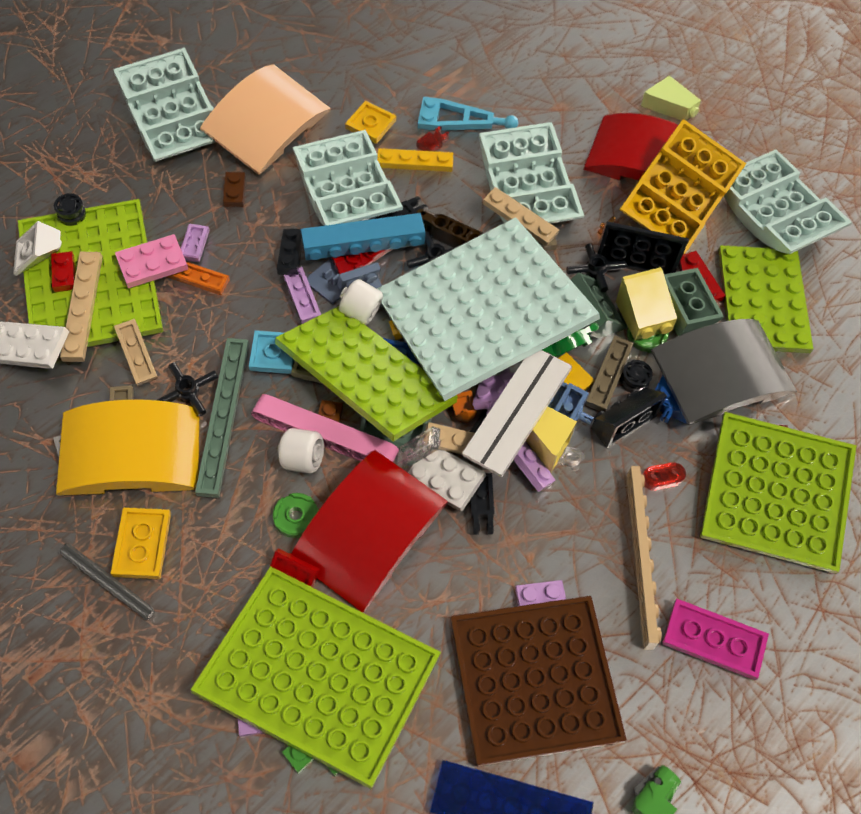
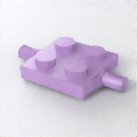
M506 368L501 371L500 375L491 376L480 382L472 403L474 409H488V415L515 373L510 372V369Z

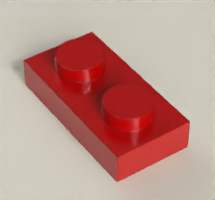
M73 252L51 254L52 288L54 292L73 290L75 280Z

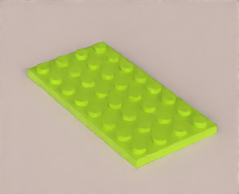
M339 306L275 337V344L393 442L457 403V395L444 401L426 372L368 326L361 324L355 318L345 316L344 313L340 312Z

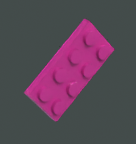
M676 598L662 645L752 680H757L769 633Z

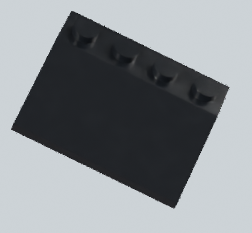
M607 221L599 240L597 254L606 257L607 262L626 261V269L644 272L661 267L664 274L676 272L689 238Z

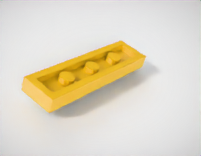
M378 148V162L381 168L453 171L452 152Z

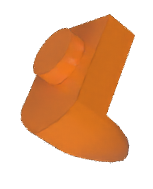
M472 390L457 394V403L452 405L456 420L463 423L471 422L477 414V410L474 409L472 404L474 400Z

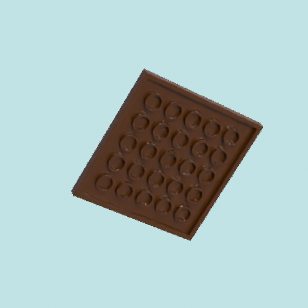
M592 596L451 616V626L477 767L620 744L627 741Z

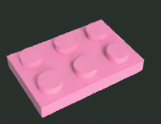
M175 234L115 252L128 288L188 270Z

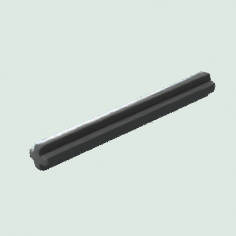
M66 543L60 549V554L143 619L149 620L155 612L153 607L72 545Z

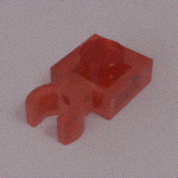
M439 126L435 129L434 134L428 132L417 141L416 147L422 151L436 152L443 146V142L448 140L449 132L441 134L442 127Z

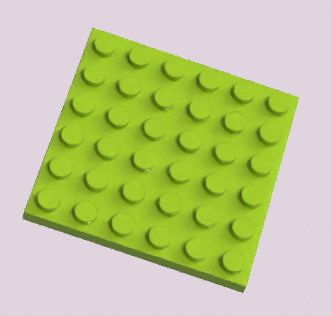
M724 412L700 538L830 573H839L857 445Z

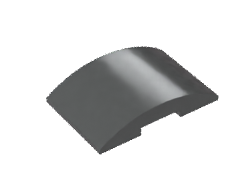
M737 319L716 323L673 338L651 350L688 425L721 416L724 412L756 402H760V404L797 392L758 320Z

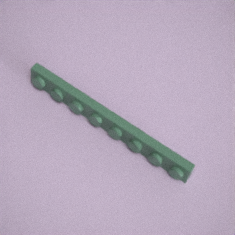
M227 338L195 490L196 496L220 497L249 347V341L246 339Z

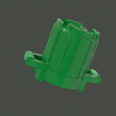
M592 323L589 327L572 333L542 349V351L557 358L581 345L585 347L593 343L589 333L597 331L599 325Z

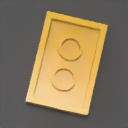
M123 507L111 568L112 577L161 579L171 519L170 510Z

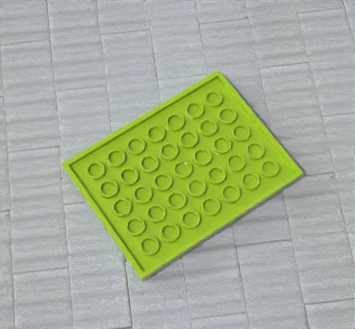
M270 566L191 688V693L372 790L441 652Z

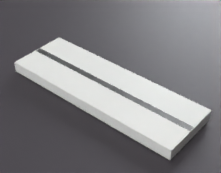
M542 350L525 358L462 453L463 456L494 474L503 477L571 371L572 365Z

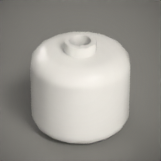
M357 279L341 292L340 298L342 299L339 304V310L348 318H355L361 324L368 325L381 305L383 293L366 282Z
M297 428L286 430L277 449L280 465L289 471L308 474L316 472L321 465L324 455L322 435L317 431Z

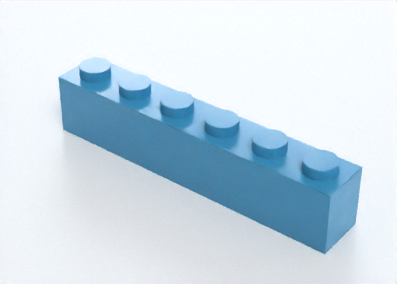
M421 213L301 229L306 261L425 244V228Z

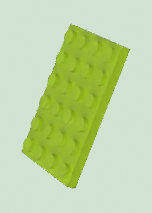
M720 245L718 255L722 290L726 295L724 299L726 321L737 319L758 320L775 352L811 354L813 342L798 250L787 254L773 248Z

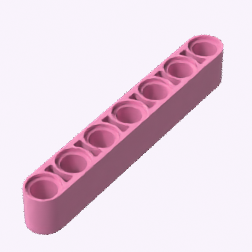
M267 394L260 396L251 412V415L256 420L282 431L292 428L317 431L323 437L325 448L360 462L374 450L394 462L399 452L397 446L390 442Z

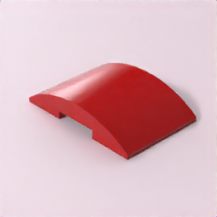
M636 113L605 115L583 170L620 180V177L624 176L639 181L678 124L662 118Z
M374 450L346 476L329 496L305 529L291 555L319 568L317 579L360 612L364 613L392 577L393 571L418 538L421 539L448 501L384 455Z

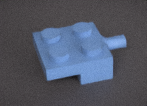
M563 382L548 407L575 421L579 419L588 425L594 419V417L583 412V406L589 397V393L571 383Z

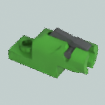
M664 765L656 767L634 787L636 798L633 802L632 812L634 814H674L677 808L670 802L681 783L679 777Z

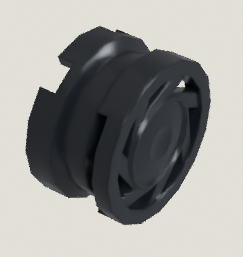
M67 193L55 200L54 210L61 223L64 222L66 225L72 226L77 225L78 221L85 219L86 209L78 195Z
M632 360L624 366L620 382L625 387L624 389L630 393L635 390L640 391L645 387L648 388L653 376L652 369L644 361Z

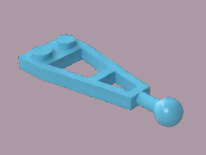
M423 97L418 119V129L435 131L492 129V125H502L509 129L516 128L519 124L517 117L514 115H509L506 118L494 117V113L431 97ZM440 108L464 114L463 121H438ZM470 116H473V117H477V118H481V119H485V120H469V119H470Z

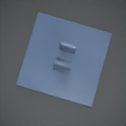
M329 258L310 274L307 280L310 287L332 305L340 299L341 292L338 287L339 274L332 258Z

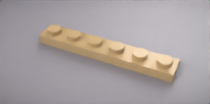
M80 252L66 323V329L69 333L60 356L63 362H85L102 263L101 252Z

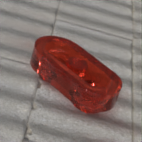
M675 462L648 467L643 473L645 477L644 487L649 490H659L678 486L685 479L686 470L681 464ZM651 475H656L657 479L652 478Z

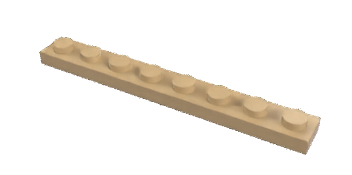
M631 466L626 476L644 650H654L659 642H661V629L657 627L656 621L659 617V607L654 602L656 583L652 581L651 574L654 571L653 559H650L649 555L652 542L651 538L647 536V530L649 529V517L645 516L647 497L643 495L642 489L645 485V477L641 474L640 466Z

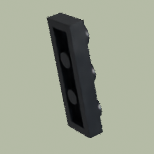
M283 229L277 263L278 275H298L303 245L301 229Z

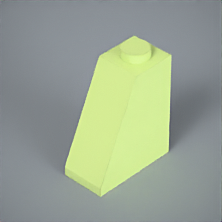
M668 76L644 92L641 106L682 121V119L688 120L697 115L701 100L671 76Z

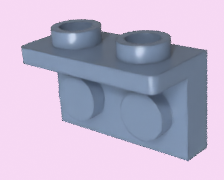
M378 262L339 274L338 287L340 292L357 279L366 282L376 289L381 287L382 284L379 280L381 268Z

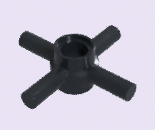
M426 231L425 244L428 249L425 256L407 260V267L412 268L426 264L457 247L445 250L443 245L434 243L430 233Z
M589 243L585 246L589 257L586 265L569 266L566 268L568 275L579 272L586 273L587 276L597 279L600 291L604 293L609 289L604 277L608 270L626 269L627 263L626 261L607 262L606 257L596 254L593 245Z
M175 362L169 364L168 368L176 379L175 391L157 399V401L172 402L180 398L185 403H191L198 416L205 415L206 410L198 399L199 388L218 378L215 370L194 380L192 376L183 375Z

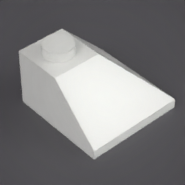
M37 221L16 241L13 274H21L48 258L55 251H58L62 243L60 240L61 231Z

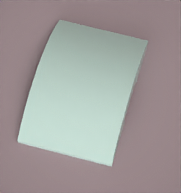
M185 48L113 69L136 127L155 162L216 142L200 130L201 125L214 107L210 105L199 82V76Z
M552 122L479 133L483 163L490 191L494 187L498 188L549 223L584 218L574 184H570L561 158L562 150ZM500 216L503 223L507 222L506 219Z
M366 130L293 147L307 194L323 226L356 222L403 210V206L390 180L387 181L378 162L376 150Z
M777 149L746 162L747 164L724 195L734 214L755 237L769 247L787 254L800 250L852 224L826 197L820 200L799 179L800 172Z

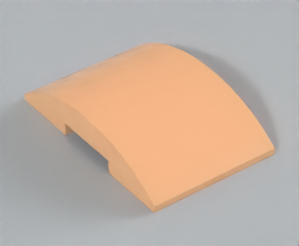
M268 65L258 69L238 83L212 110L201 125L200 130L260 175L284 153V149L304 130L309 131L331 108L278 67Z

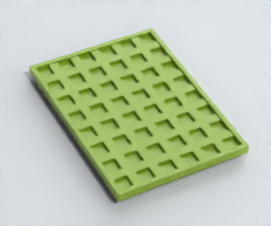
M139 199L85 208V219L78 221L77 225L72 226L66 225L64 222L61 223L57 213L18 220L19 237L27 232L37 221L60 230L61 247L54 253L73 252L75 275L80 252H101L102 263L87 347L119 341L114 326L132 319L136 320L142 336L164 332L155 280L128 288L115 252L148 242ZM50 255L45 260L23 272L29 324L66 328L73 290L54 292L52 288Z

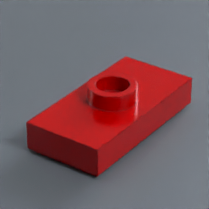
M279 548L275 551L270 564L271 567L312 588L320 570Z

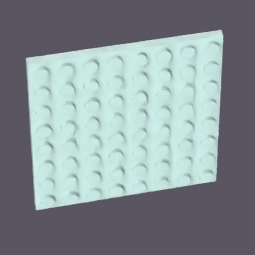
M516 217L377 288L383 293L381 305L444 401L600 319L599 312Z

